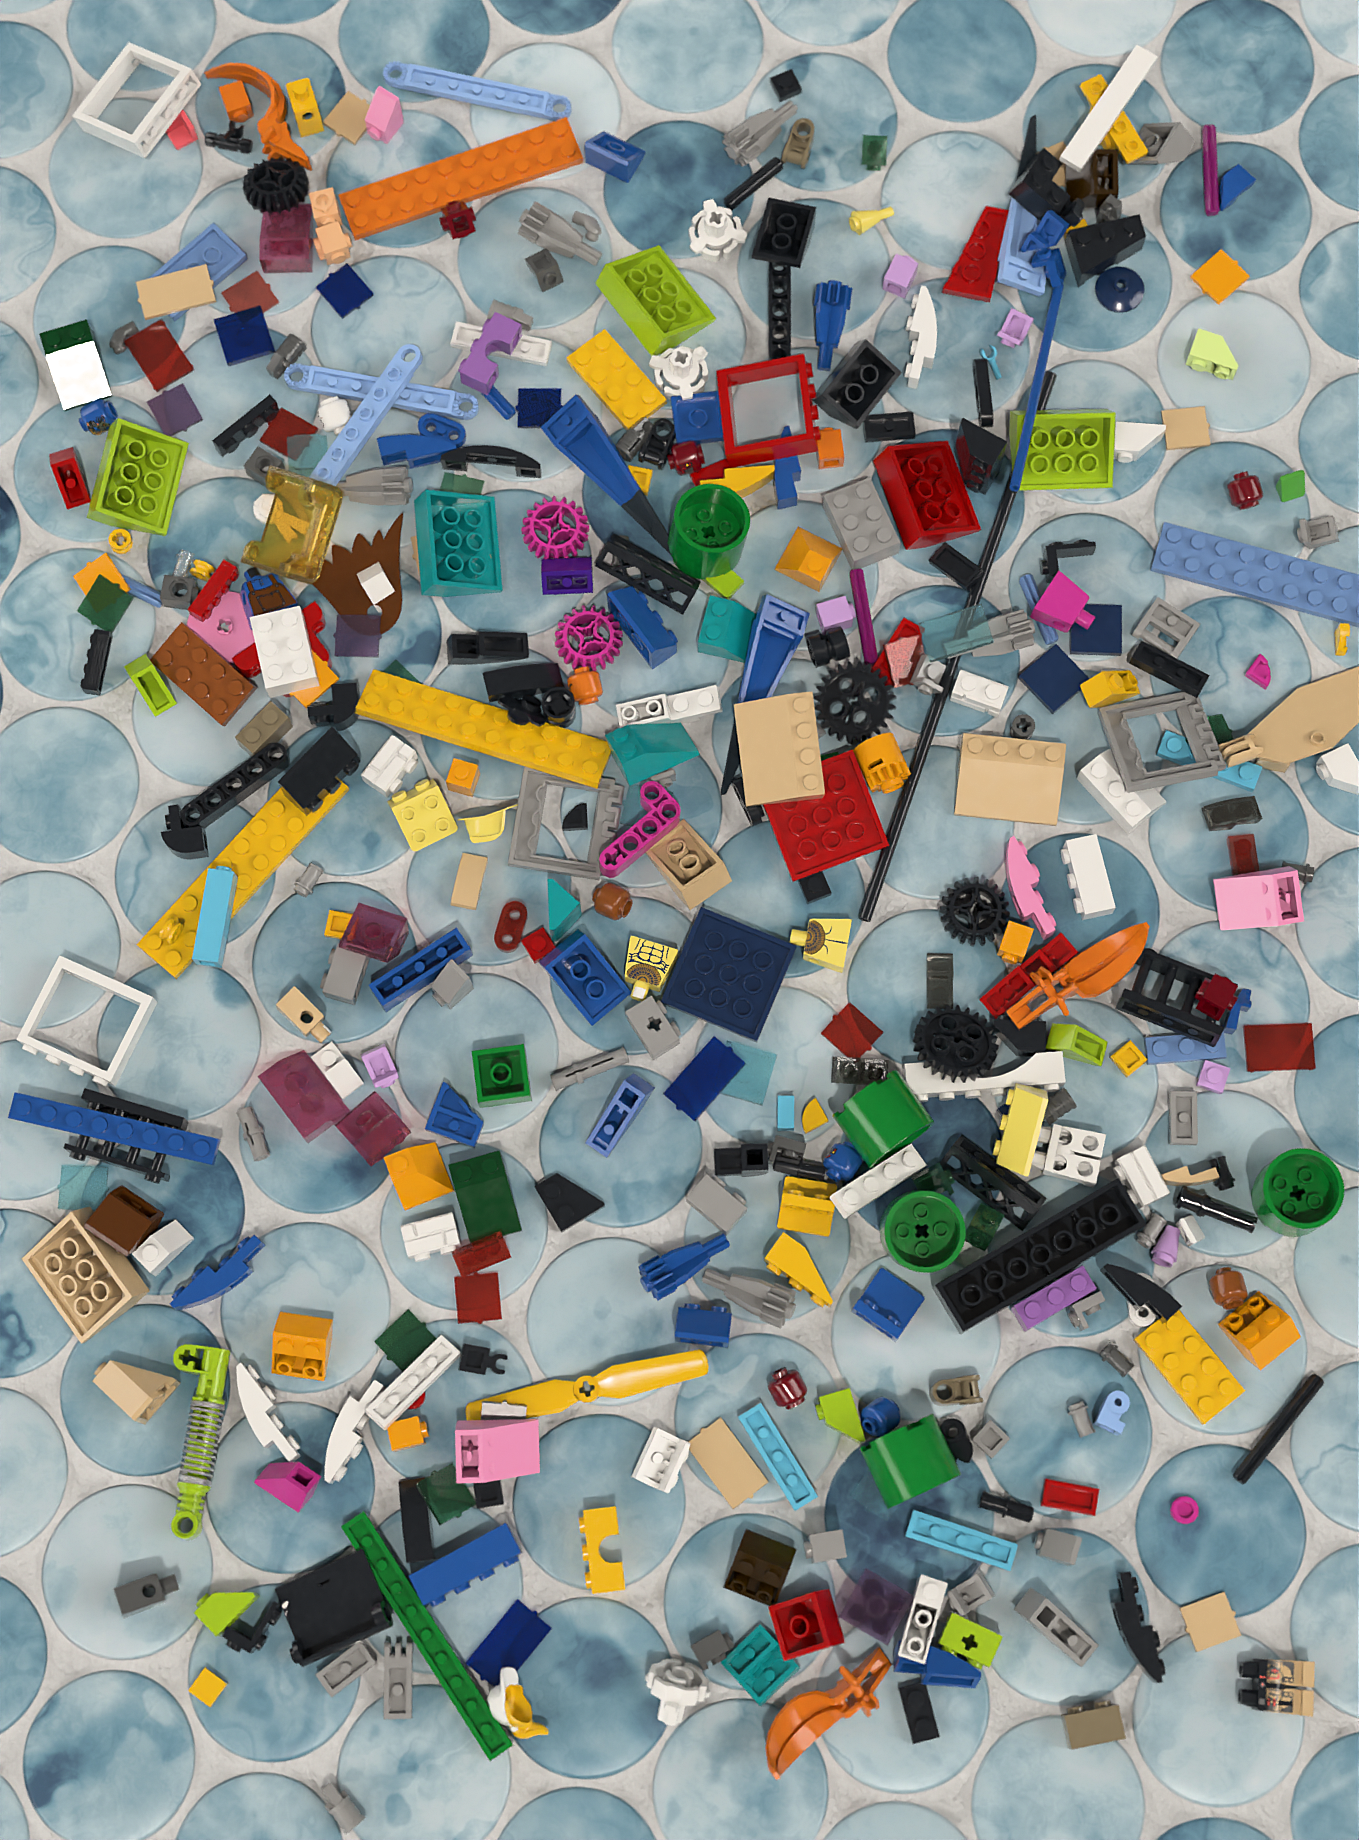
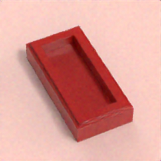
M1045 1479L1041 1506L1095 1516L1099 1489Z

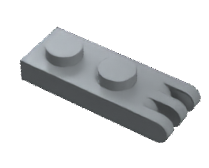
M385 1642L384 1719H412L413 1642L406 1643V1653H402V1642L395 1643V1653H391V1642Z

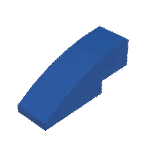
M790 426L784 427L780 438L792 436ZM798 456L775 460L774 492L777 510L797 506L798 496L794 482L801 481V468Z
M392 435L377 438L383 466L407 460L410 469L441 462L442 454L456 449L454 443L428 436Z
M898 1640L894 1648V1672L921 1674V1685L976 1688L981 1679V1672L964 1660L938 1648L929 1647L925 1664L898 1656L901 1640Z

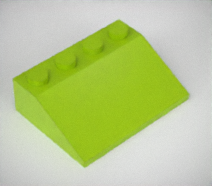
M660 245L605 264L595 282L651 356L662 354L669 348L673 349L716 320L714 314Z
M1109 409L1037 410L1019 490L1113 488L1116 413ZM1010 411L1009 439L1012 473L1026 411Z
M117 418L108 430L86 518L113 527L166 536L189 443Z

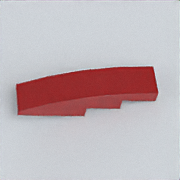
M1061 932L1023 964L1017 966L979 1000L994 1018L998 1019V1016L1003 1015L1037 988V985L1030 977L1032 972L1036 973L1040 967H1044L1051 974H1054L1079 952Z

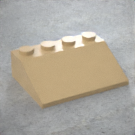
M813 692L785 694L734 704L746 807L823 798L825 789Z
M963 733L960 745L954 815L1057 826L1066 744Z
M90 1206L71 1211L22 1258L81 1344L88 1341L132 1308L150 1291L124 1254L118 1253L111 1245L102 1239L94 1237L90 1231L84 1228L85 1223L94 1213Z

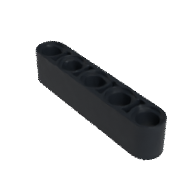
M769 262L768 360H773L776 357L791 356V266ZM777 266H781L785 269L782 271H778L774 268ZM776 289H782V290H784L785 292H783V293H776V292H774V290H776ZM780 311L785 313V315L776 316L774 313ZM776 334H782L785 336V338L777 339L774 336Z
M277 742L267 745L186 804L180 813L181 820L186 828L202 826L205 829L286 770L290 764V757L285 747ZM274 754H283L281 760L271 761ZM253 769H262V773L259 776H250ZM233 784H242L238 791H230V787ZM212 799H221L220 804L218 806H209V803ZM192 814H200L196 822H188Z

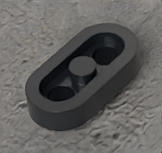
M739 777L731 781L750 825L754 827L762 823L761 817L765 816L762 806L746 807L743 778Z

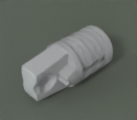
M493 300L487 319H491L493 314L497 312L520 323L523 330L530 331L533 317L524 314L520 308Z
M331 1783L321 1790V1793L329 1802L324 1807L330 1815H333L339 1826L343 1828L345 1834L365 1819V1816L361 1815L359 1809L351 1802V1798L344 1790L339 1794Z

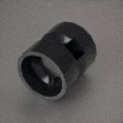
M841 626L827 630L825 635L819 632L806 636L808 651L815 668L830 664L831 659L837 662L850 658L849 645Z
M554 687L544 694L542 710L546 723L562 728L569 727L576 718L575 700L572 693L563 687Z

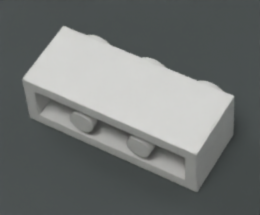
M1097 835L1066 840L1063 849H1061V858L1063 864H1067L1070 874H1067L1069 888L1075 891L1076 898L1073 899L1076 913L1081 914L1082 920L1112 914L1116 907Z

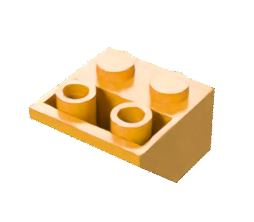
M1259 1291L1218 1323L1221 1330L1241 1354L1260 1371L1301 1338L1291 1316Z
M280 1312L273 1330L271 1373L324 1381L332 1343L333 1319Z

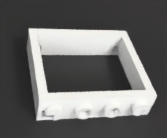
M128 43L73 114V118L84 132L146 158L201 86V83L191 68ZM139 63L174 77L175 79L133 134L97 120Z
M59 955L17 1040L23 1045V1050L33 1055L40 1052L47 1055L45 1060L57 1066H60L62 1062L70 1066L69 1071L83 1077L84 1073L93 1076L92 1081L106 1087L109 1083L116 1087L158 1002L150 995ZM64 973L139 1005L107 1071L32 1038Z

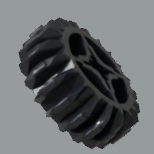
M282 156L278 159L271 157L268 161L262 159L260 164L254 163L253 168L247 169V175L244 176L243 192L248 204L254 210L258 209L261 214L266 211L270 215L274 212H278L281 215V212L285 210L290 212L292 207L298 208L299 203L305 202V196L308 195L309 180L304 167H301L298 161L292 162L291 158L284 160Z
M979 877L974 878L973 884L970 883L968 878H964V886L956 881L954 883L955 890L948 888L946 891L948 896H943L941 902L945 905L940 906L939 912L945 915L941 916L940 922H949L944 927V930L947 932L953 929L951 938L955 939L958 935L961 936L960 944H964L966 939H970L969 944L971 947H974L976 940L979 941L981 946H984L986 943L985 937L990 942H993L995 940L994 934L1001 936L1003 931L1000 927H1006L1008 924L1003 918H1007L1010 915L1009 911L1004 910L1008 907L1009 902L1000 901L1005 896V893H995L998 888L997 884H994L991 888L987 887L989 884L988 879L984 880L983 885L979 884ZM971 894L969 903L954 906V903L960 897ZM980 895L986 897L992 903L994 909L983 904ZM974 902L975 908L978 909L975 921L974 916L971 915L972 912H970ZM955 915L967 920L969 929L962 926L957 921ZM989 917L995 918L990 926L977 930L979 921L988 920Z

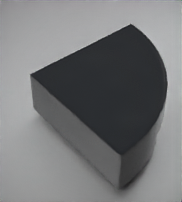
M587 803L575 806L563 820L562 831L588 830Z

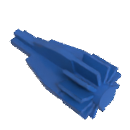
M836 280L816 284L814 306H817L816 346L820 347L817 370L820 371L831 370L833 349L838 347L845 324L846 310H850L853 288H849V285H842V282Z
M721 1234L703 1245L698 1241L671 1250L661 1257L657 1255L638 1266L641 1271L639 1273L642 1276L640 1282L647 1293L651 1292L653 1298L659 1301L675 1292L678 1286L688 1281L704 1268L710 1261V1257L728 1248L730 1243L726 1236Z

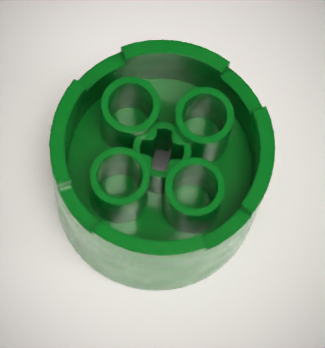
M703 484L689 489L677 502L667 544L673 558V563L685 574L705 580L706 578L725 575L738 564L750 527V514L747 505L736 492L722 485Z
M897 1070L889 1072L886 1075L888 1077L887 1080L883 1081L880 1079L869 1084L843 1104L845 1110L842 1113L837 1111L832 1116L870 1169L907 1147L935 1123Z
M1306 1148L1292 1149L1280 1154L1260 1171L1251 1191L1252 1206L1260 1222L1274 1232L1286 1237L1304 1236L1329 1222L1338 1213L1344 1199V1182L1337 1166L1324 1154ZM1292 1191L1294 1193L1298 1192L1300 1197L1297 1199L1296 1197L1291 1198L1289 1193Z
M924 1190L903 1193L888 1204L881 1216L880 1238L885 1252L894 1262L909 1270L921 1273L941 1270L950 1265L963 1248L966 1236L963 1216L950 1199L939 1193ZM925 1224L926 1228L924 1231L927 1234L916 1237L917 1230L915 1226H923Z
M934 1414L903 1426L870 1442L869 1445L859 1448L887 1509L962 1475Z

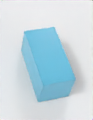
M778 1096L777 1131H794V1096Z

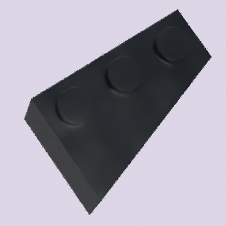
M1140 214L1068 230L1065 247L1077 287L1082 286L1085 281L1095 275L1102 274L1105 269L1112 265H1117L1142 250L1146 233Z

